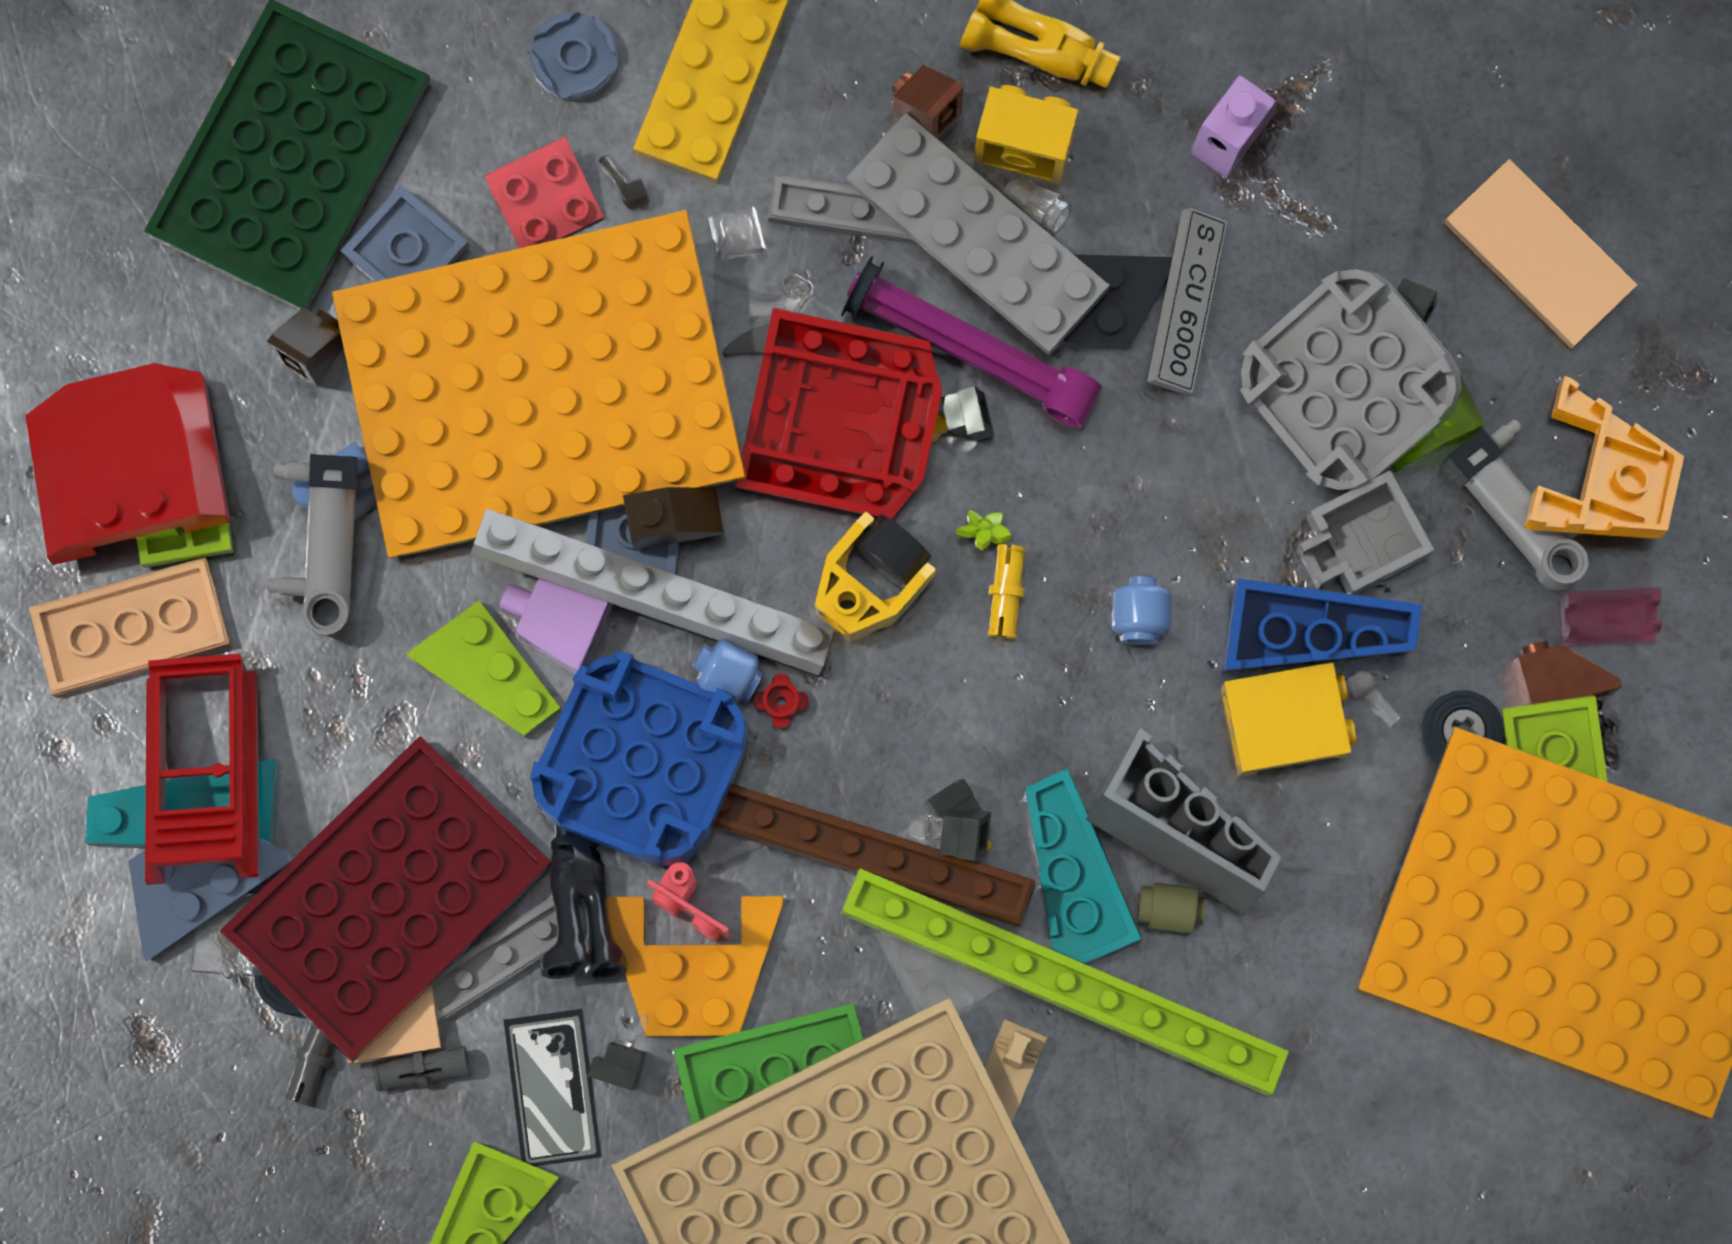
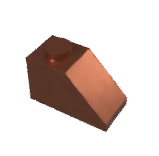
M922 65L914 74L908 71L896 82L892 88L894 93L892 96V110L900 117L907 113L934 137L938 138L962 113L964 86L957 80Z
M1547 641L1521 648L1522 655L1517 656L1511 663L1522 705L1595 695L1596 698L1614 694L1622 687L1619 677L1564 645L1549 648Z

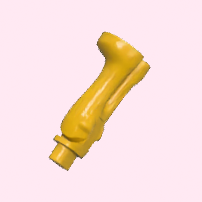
M979 0L959 44V48L965 51L976 52L983 49L996 51L1022 60L1038 69L1055 75L1057 78L1063 77L1068 80H1078L1084 86L1090 81L1106 89L1121 58L1104 50L1105 43L1100 41L1094 49L1095 39L1075 26L1027 9L1013 0ZM991 20L1027 32L1039 40L1032 41L1015 35L999 25L993 24Z

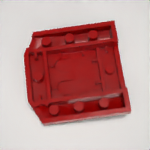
M773 308L742 451L746 478L737 480L735 488L862 515L867 512L872 517L877 518L882 514L892 520L924 480L942 394V387L939 375H937L930 342Z
M152 363L66 384L25 415L47 559L52 565L97 555L96 547L168 529L182 526L184 531L189 533L231 522L207 382L201 372Z

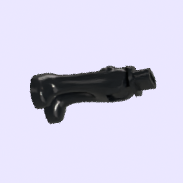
M555 825L556 838L551 841V850L553 852L550 864V882L558 933L556 944L541 958V974L546 978L563 979L575 976L585 969L586 977L592 980H609L622 976L627 971V961L625 954L615 942L607 907L605 865L602 863L599 851L595 850L599 844L565 831ZM579 903L583 905L586 913L588 951L584 943Z

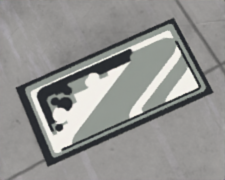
M582 1009L504 1020L521 1161L532 1166L601 1157L591 1077L587 1076L590 1068Z

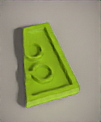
M480 600L405 654L407 658L479 705L480 708L524 738L562 711Z
M473 1141L430 1244H504L561 1177Z

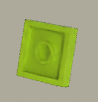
M1595 695L1501 708L1506 745L1608 782Z

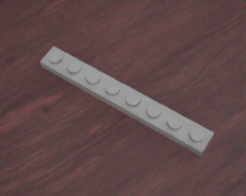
M487 508L470 553L471 555L718 641L729 640L752 653L818 676L824 666L834 631Z

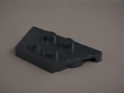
M1075 255L1110 286L1109 291L1059 346L1131 348L1169 276L1172 257Z

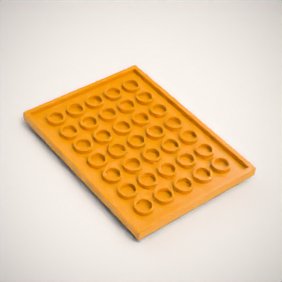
M687 210L332 292L387 555L390 559L475 540L486 508L539 526L625 506L623 495L665 487L706 488L746 478Z
M1454 726L1359 981L1358 989L1712 1118L1732 1067V827Z

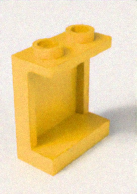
M1333 662L1225 681L1221 687L1238 778L1256 775L1258 771L1335 757H1337V760L1344 759L1351 754L1350 746L1356 745L1352 718H1344L1341 701L1347 700L1345 679L1342 673H1335Z

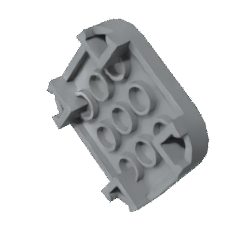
M1363 269L1336 271L1322 279L1323 283L1259 340L1251 342L1243 353L1245 357L1241 368L1243 388L1240 391L1247 404L1255 406L1308 471L1305 475L1319 486L1323 485L1336 490L1355 489L1386 472L1448 418L1456 408L1462 390L1460 370L1448 350L1390 282L1380 274Z

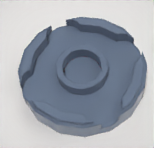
M568 11L551 17L538 28L531 45L529 60L536 81L547 93L561 100L583 101L597 96L611 84L618 70L619 50L613 32L601 19L592 15L590 17L580 14V12Z

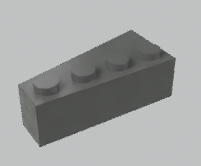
M1140 727L1121 751L1085 820L1244 915L1265 892L1282 857L1238 816L1231 818L1217 804L1216 800L1218 797L1206 786L1200 789L1181 771L1184 766L1171 754L1165 757L1150 743L1152 737Z

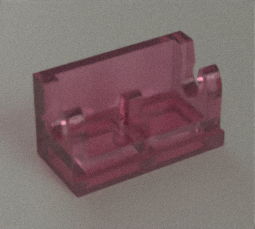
M1660 588L1568 592L1560 600L1563 645L1654 642L1656 635L1662 628V620H1657V606L1661 602Z

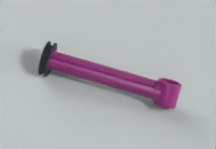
M873 256L870 257L862 272L857 273L846 296H848L841 316L848 311L854 314L852 320L854 322L859 313L865 310L919 339L929 341L936 348L1043 403L1042 410L1057 421L1073 428L1080 429L1083 427L1102 390V386L1095 379L1070 367H1062L1059 371L880 278V273L884 262L879 267L872 264Z

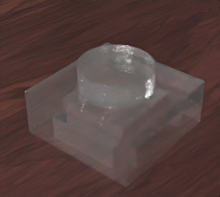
M754 205L710 214L708 220L719 261L763 252L765 244Z

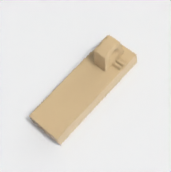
M1004 1019L984 1068L1012 1123L1047 1037Z

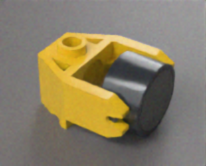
M865 512L826 556L815 601V614L849 643L866 637L883 627L892 626L935 576L936 569L929 564L932 556L917 539L895 521L882 514L875 520L869 513ZM855 547L878 571L904 588L899 595L880 600L847 573L848 556ZM845 600L852 601L855 604L851 609H843L839 605Z

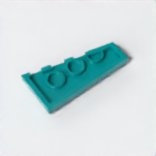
M276 758L258 762L259 837L273 844L278 760ZM224 774L220 778L206 775L181 777L166 781V811L229 806V774ZM146 785L89 796L85 843L88 845L145 847Z
M1063 770L1025 787L1053 951L1083 964H1088L1143 940L1094 825L1085 820L1088 812L1070 770Z

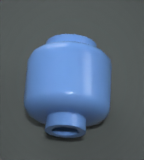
M1146 576L1130 577L1129 585L1121 586L1114 591L1112 630L1122 636V642L1133 645H1154L1159 643V637L1168 634L1171 627L1172 596L1165 588L1156 586V578Z
M729 640L717 641L713 647L704 644L692 665V668L698 671L696 684H699L702 689L715 692L718 687L731 695L736 704L740 700L744 703L748 702L763 675V671L758 669V656Z

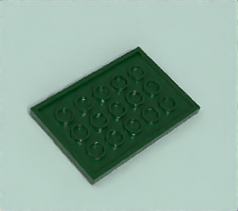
M269 0L148 222L144 233L147 237L299 311L303 307L308 310L431 81L429 75L279 2Z

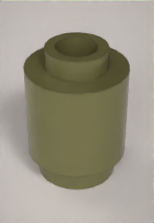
M1156 882L1153 883V887L1141 886L1137 922L1147 923L1149 929L1193 934L1195 925L1203 926L1206 898L1198 897L1197 887Z

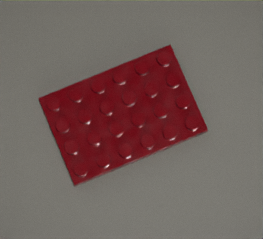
M419 736L219 931L232 946L353 1063L550 868L551 861Z

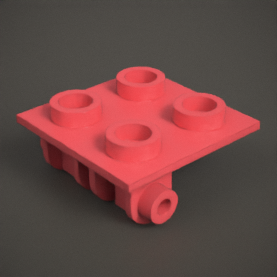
M565 136L484 175L487 186L495 202H497L519 248L561 239L604 217Z
M682 862L672 864L659 884L650 879L648 880L647 885L651 893H653L651 899L656 906L676 918L681 911L693 918L691 921L692 928L714 942H717L720 936L728 941L731 940L732 936L729 928L688 903L697 887L696 878L689 865Z

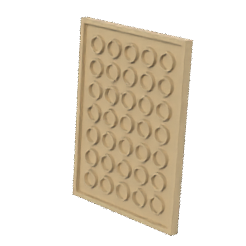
M950 997L611 1165L649 1244H1071Z

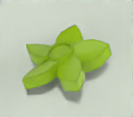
M968 509L967 522L969 525L956 529V535L975 537V546L982 551L989 546L990 542L1002 544L1011 541V533L1006 527L1002 526V512H992L986 515L985 518H982L976 512Z

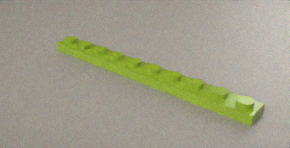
M861 868L857 871L840 913L1267 1096L1274 1093L1289 1051Z

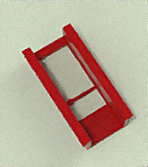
M241 653L148 660L149 679H146V885L165 884L166 866L234 862L240 878L259 877L257 671L247 672ZM229 675V765L224 766L221 763H216L212 767L166 770V680ZM224 774H229V806L166 811V778L206 775L220 778Z

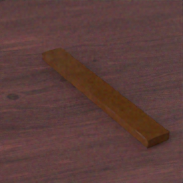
M735 784L731 785L712 829L853 874H857V871L861 868L931 899L1019 927L1022 925L1036 885L1034 879L977 861L939 854V849Z

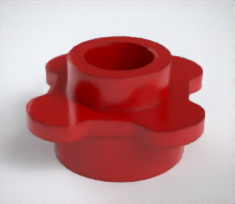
M786 674L775 675L772 678V683L766 687L765 691L758 692L754 696L755 708L765 711L772 718L773 726L779 729L788 727L790 725V718L798 711L805 710L809 704L807 694L805 692H798L795 686L791 684L790 677ZM779 697L785 698L786 702L784 705L777 704Z

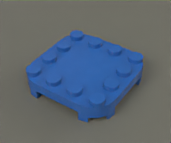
M615 651V655L598 658L587 666L582 664L572 678L574 686L539 762L534 761L530 779L532 781L534 798L539 809L544 813L547 820L559 828L645 863L659 866H669L678 862L687 864L708 839L744 758L748 734L742 712L732 696L717 687L715 692L702 689L699 684L635 660L633 654Z

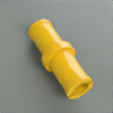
M1007 544L997 545L998 552L994 585H989L988 595L993 596L990 627L987 636L1001 639L1002 636H1005L1006 639H1017L1016 628L1019 600L1024 599L1025 589L1021 588L1026 548L1017 545H1011V548H1009Z

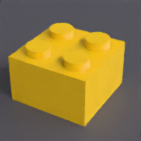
M1002 85L1000 89L990 86L976 136L974 163L1060 185L1074 136L1078 109L1070 107L1071 104L1061 98L1048 96L1041 100L1026 96V91L1015 86Z

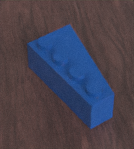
M1238 578L1234 583L1222 672L1415 651L1422 604Z

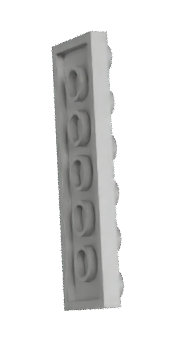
M907 113L898 120L846 177L848 185L1049 356L1109 291L1110 285Z

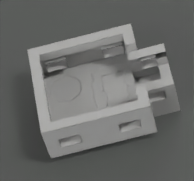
M1391 470L1310 511L1306 519L1315 536L1301 542L1296 549L1317 590L1339 579L1346 593L1356 595L1423 561L1434 552L1433 546Z

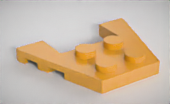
M1564 376L1558 386L1551 418L1595 434L1580 500L1538 485L1531 497L1524 528L1536 531L1662 539L1668 531L1684 456L1637 423L1631 427L1611 413L1613 408L1601 398H1598L1596 401L1592 400L1577 389L1580 385L1578 382Z
M741 896L740 945H645V898L607 897L608 914L613 937L626 957L627 971L625 975L645 1036L721 1037L741 1032L779 915L783 908V896Z

